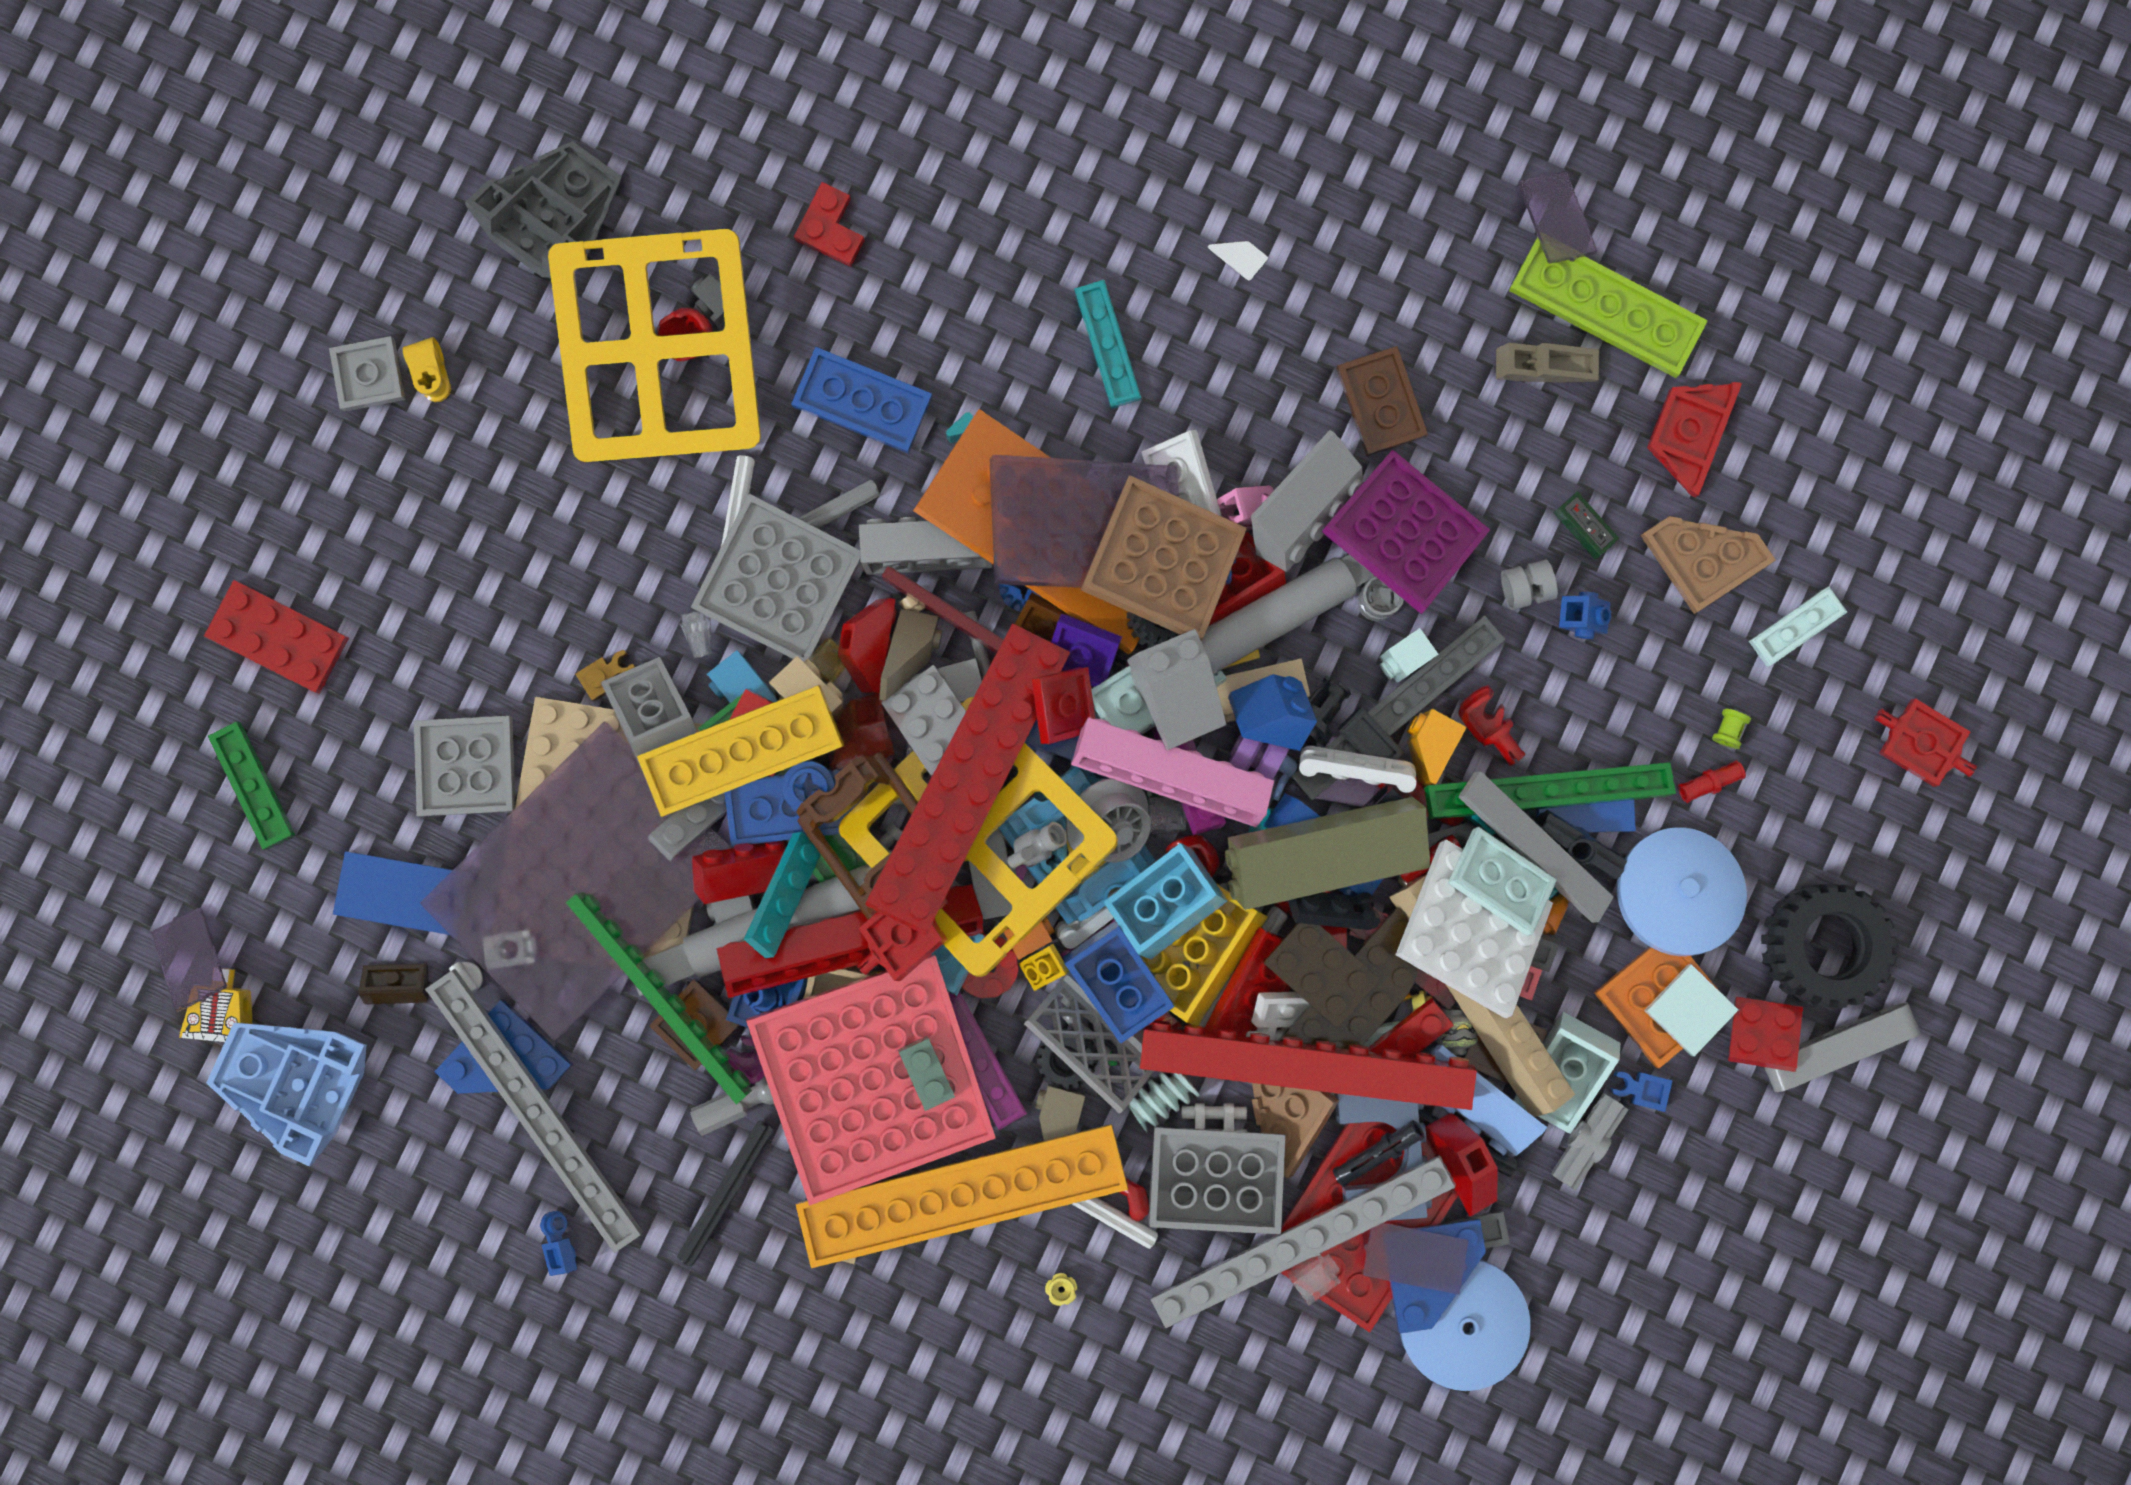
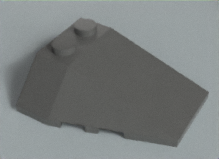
M571 141L539 156L537 162L524 168L520 165L512 169L511 174L499 180L493 178L486 181L465 201V205L492 242L541 277L551 278L548 259L550 248L558 243L595 240L622 181V176ZM586 249L587 257L591 249Z

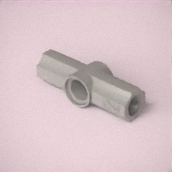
M1603 1093L1586 1120L1581 1121L1572 1131L1567 1142L1569 1146L1550 1174L1576 1191L1592 1165L1599 1162L1607 1153L1612 1141L1610 1138L1629 1109Z

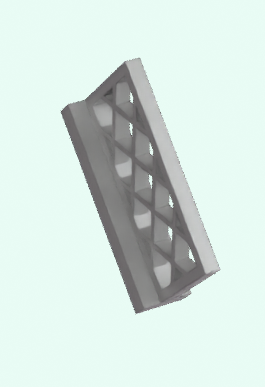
M1070 972L1056 983L1053 990L1024 1023L1119 1114L1126 1109L1154 1072L1141 1069L1143 1071L1141 1076H1130L1127 1061H1132L1140 1068L1144 1032L1140 1030L1120 1044ZM1059 993L1070 1002L1071 1009H1058L1057 995ZM1040 1015L1052 1016L1054 1030H1046L1036 1020ZM1060 1016L1072 1017L1074 1031L1062 1030ZM1080 1017H1086L1093 1024L1094 1032L1082 1031ZM1063 1038H1075L1078 1053L1069 1052L1064 1047ZM1083 1038L1096 1039L1098 1053H1086ZM1104 1039H1109L1117 1047L1118 1054H1106ZM1087 1060H1099L1101 1075H1094L1088 1070ZM1107 1061H1119L1122 1076H1111ZM1111 1082L1123 1083L1125 1097L1122 1100L1112 1092Z

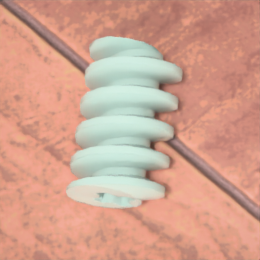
M1161 1072L1159 1073L1160 1085L1153 1080H1149L1150 1092L1141 1088L1138 1092L1140 1099L1133 1098L1129 1103V1108L1146 1132H1148L1147 1121L1155 1127L1158 1125L1157 1114L1165 1119L1169 1118L1168 1106L1176 1112L1180 1110L1178 1099L1189 1104L1188 1092L1193 1093L1197 1097L1200 1096L1186 1075L1171 1073V1077H1168Z

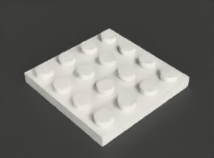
M1444 840L1438 845L1397 949L1396 956L1501 1017H1511L1553 902L1547 901L1534 933L1526 936L1448 884L1463 849L1448 840Z

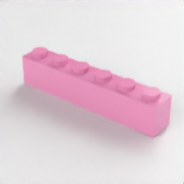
M1089 717L1080 731L1071 763L1073 766L1253 827H1257L1266 816L1274 780L1265 778L1259 772H1247L1235 768L1229 762L1215 761L1203 757L1201 753L1193 750L1186 751L1177 747L1166 750L1162 740H1153L1142 736L1138 731L1124 730L1112 726L1106 720Z

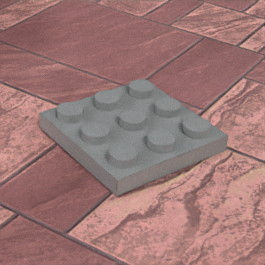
M512 716L414 721L417 816L515 811Z

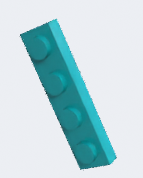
M802 831L792 834L744 937V940L764 958L775 956L821 855Z

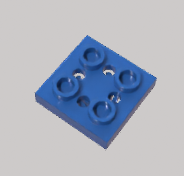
M808 978L733 997L726 1020L748 1028L747 1018L759 1015L761 1012L784 1006V1000L786 1005L802 1000Z

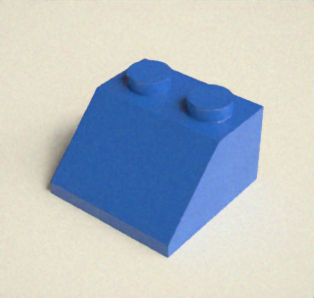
M1272 674L1230 692L1228 696L1242 738L1300 751L1317 723L1302 681L1291 676L1283 677Z

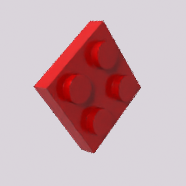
M1078 667L1032 679L1041 744H1051L1080 735V731L1088 717L1096 719L1088 667Z
M1736 996L1734 1006L1738 1011L1733 1015L1728 1061L1796 1072L1803 1007Z

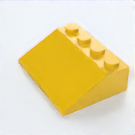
M1220 885L1218 887L1228 900L1225 904L1152 959L1142 956L1175 1006L1169 1011L1193 1025L1200 1024L1240 962L1258 927H1262L1268 918L1255 908L1245 910L1237 900L1232 899L1230 892ZM1183 961H1189L1190 967L1183 965Z

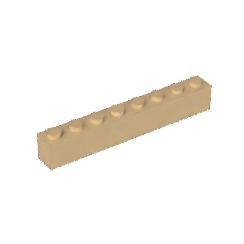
M1427 874L1411 881L1389 897L1395 907L1405 915L1408 921ZM1446 985L1528 1113L1533 1117L1552 1113L1575 1095L1517 1004L1513 1015L1503 1018Z

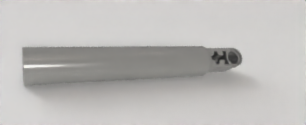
M1350 555L1342 559L1334 557L1208 626L1201 642L1209 658L1213 674L1356 594V588L1367 583L1375 576ZM1131 670V676L1137 691L1139 692L1140 696L1144 700L1143 695L1139 689V686Z
M866 864L849 872L858 885L861 886L864 883L865 875L871 867ZM836 876L804 890L787 930L798 925L806 926L818 923L830 917L838 918L850 915L860 910V908ZM758 908L683 938V944L642 961L650 970L655 969L661 974L666 982L663 985L664 987L695 974L698 978H702L720 971L716 948L723 947L730 942L745 941L744 937ZM636 987L639 996H642L643 994H642L641 991Z

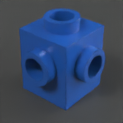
M1579 592V596H1562L1559 628L1575 632V637L1581 639H1594V634L1608 633V624L1611 620L1610 602L1599 599L1598 593Z

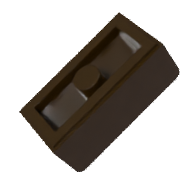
M428 964L363 965L358 994L363 1003L367 1005L427 1003L428 992L425 989L428 987Z

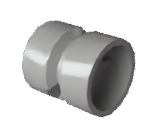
M1546 559L1528 564L1525 570L1518 566L1501 572L1504 597L1511 610L1528 607L1531 605L1532 600L1539 604L1557 598L1556 578L1552 566Z
M1376 576L1371 578L1362 587L1357 597L1358 609L1361 614L1373 621L1388 619L1399 610L1404 601Z

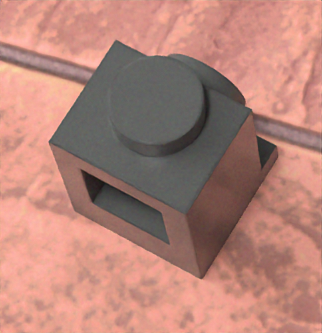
M709 274L706 278L697 280L690 291L698 299L695 303L698 309L706 317L712 314L710 319L716 328L720 330L725 325L721 284Z

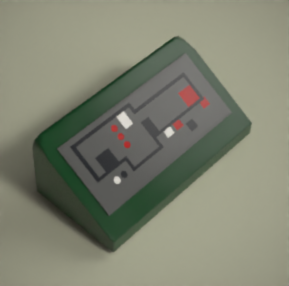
M1578 491L1553 512L1594 559L1600 557L1620 539Z

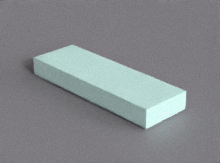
M1826 587L1752 638L1749 643L1764 664L1769 667L1842 617L1847 611L1831 588Z

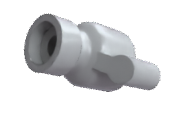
M1051 822L1042 827L1041 830L1033 829L1017 837L1014 841L1015 853L1007 858L1009 866L1016 868L1023 864L1032 867L1048 859L1052 851L1066 845L1067 835L1064 828L1059 823Z

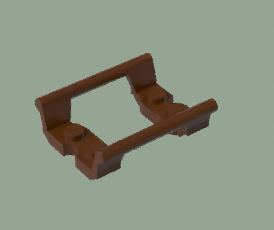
M882 752L874 756L866 757L863 755L850 762L834 776L836 784L831 791L825 792L818 789L802 802L796 811L800 817L797 820L798 824L868 920L878 911L866 906L865 903L891 853L868 871L865 875L864 883L859 886L827 842L819 826L823 823H832L838 820L863 799L867 793L868 786L873 781L890 785L912 815L918 801Z

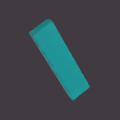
M1105 280L1074 288L1111 409L1141 400L1140 391Z

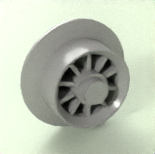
M1107 778L1094 783L1079 795L1117 835L1118 844L1104 861L1112 863L1122 862L1133 857L1142 849L1149 837L1151 822L1148 815V801L1141 788ZM1067 818V840L1071 848L1075 850L1083 842L1084 835Z

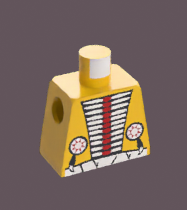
M215 968L213 986L194 987L179 1038L225 1042L233 1023L253 1024L251 991L249 989L233 988L235 969Z

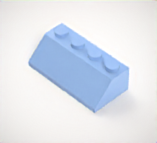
M1433 1043L1429 1044L1423 1052L1435 1055V1060L1449 1062V1057H1457L1443 1045ZM1476 1073L1472 1110L1440 1106L1447 1113L1452 1112L1454 1114L1457 1112L1465 1118L1464 1123L1478 1135L1482 1132L1491 1139L1488 1145L1503 1156L1507 1152L1517 1156L1547 1129L1544 1124L1478 1073Z

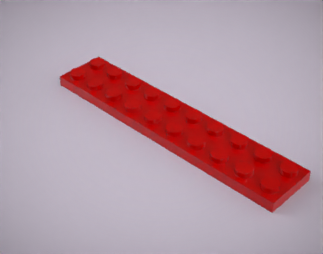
M1012 623L865 903L866 906L927 935L1037 719L1032 679L1061 672L1069 657V651Z

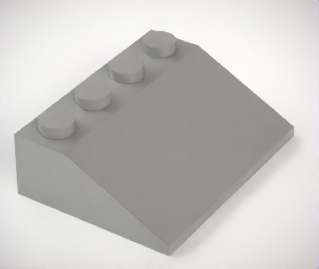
M1154 1127L1148 1216L1149 1227L1281 1235L1285 1134Z

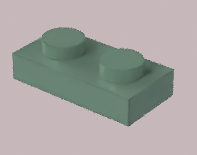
M928 1036L898 1049L925 1111L955 1097Z

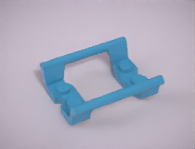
M1073 765L1070 766V770L1060 776L1078 796L1088 787L1099 781L1093 772ZM1031 797L998 829L1014 850V841L1017 837L1033 829L1041 830L1042 827L1051 822H1057L1065 815L1048 798L1036 800L1034 797ZM1144 845L1137 854L1125 861L1104 863L1081 881L1076 893L1071 896L1068 895L1055 908L1067 924L1073 921L1081 922L1091 917L1105 906L1103 902L1108 899L1111 889L1125 886L1150 867L1155 861L1154 857ZM1039 863L1032 867L1026 866L1038 884L1048 876Z

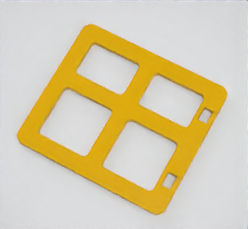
M718 229L558 243L550 248L548 259L572 448L578 460L592 462L750 449L759 444L761 430L739 237L734 231ZM701 239L702 251L685 252L684 241ZM603 248L604 259L587 261L586 249ZM715 257L719 265L725 319L724 330L720 332L673 336L656 335L647 272L648 264L657 261ZM620 265L624 273L631 335L625 340L586 342L582 336L575 271L579 268ZM719 354L728 356L736 417L735 426L730 428L669 432L665 424L659 362L662 359ZM631 362L635 366L642 433L632 436L598 438L594 432L587 368L590 365Z
M973 697L966 699L962 703L965 710L968 709ZM1024 743L1014 762V765L1018 768L1017 776L999 792L964 860L970 861L1011 903L1012 911L978 943L973 942L942 908L935 917L936 923L948 939L943 945L969 973L976 977L987 975L1007 956L1006 954L1020 940L1022 941L1081 883L1085 876L1108 857L1118 844L1115 832L1026 743ZM913 750L894 770L919 802L928 785L923 779V775L927 770ZM879 783L839 824L840 835L871 868L890 853L870 833L869 828L899 798L890 785ZM1041 792L1083 833L1084 840L1037 887L1030 889L987 846L986 841L1033 793ZM1083 855L1089 862L1074 875L1068 868ZM1009 928L1014 935L1000 948L994 941Z

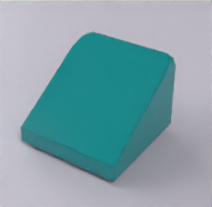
M966 412L946 431L947 440L950 443L957 442L973 418L970 412Z

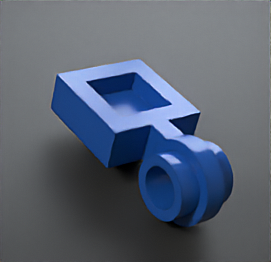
M559 1211L546 1213L541 1219L540 1228L547 1238V1243L541 1245L549 1276L567 1274L577 1270L575 1262L576 1253L570 1243V1239H562L561 1236L567 1228L566 1217Z

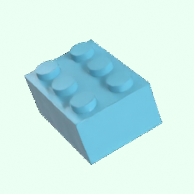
M1180 843L1103 903L1138 955L1152 959L1228 900L1195 852Z

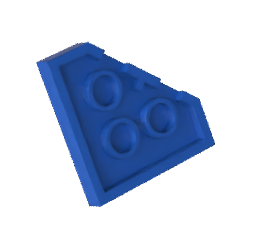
M504 999L500 1000L488 1013L542 1090L551 1089L573 1065ZM463 1041L434 1071L457 1094L498 1092Z
M1480 1219L1382 1233L1398 1332L1401 1334L1432 1329L1486 1253Z

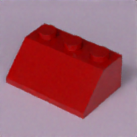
M1249 532L1244 534L1236 555V563L1231 567V584H1226L1225 582L1208 626L1286 584L1284 570L1256 555L1254 538Z

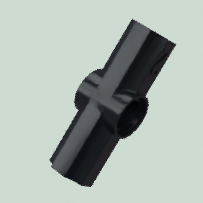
M1548 809L1540 813L1534 822L1580 865L1585 866L1609 882L1618 879L1624 872L1627 862L1626 858L1590 836L1584 828L1575 827ZM1585 842L1582 848L1573 850L1577 843Z

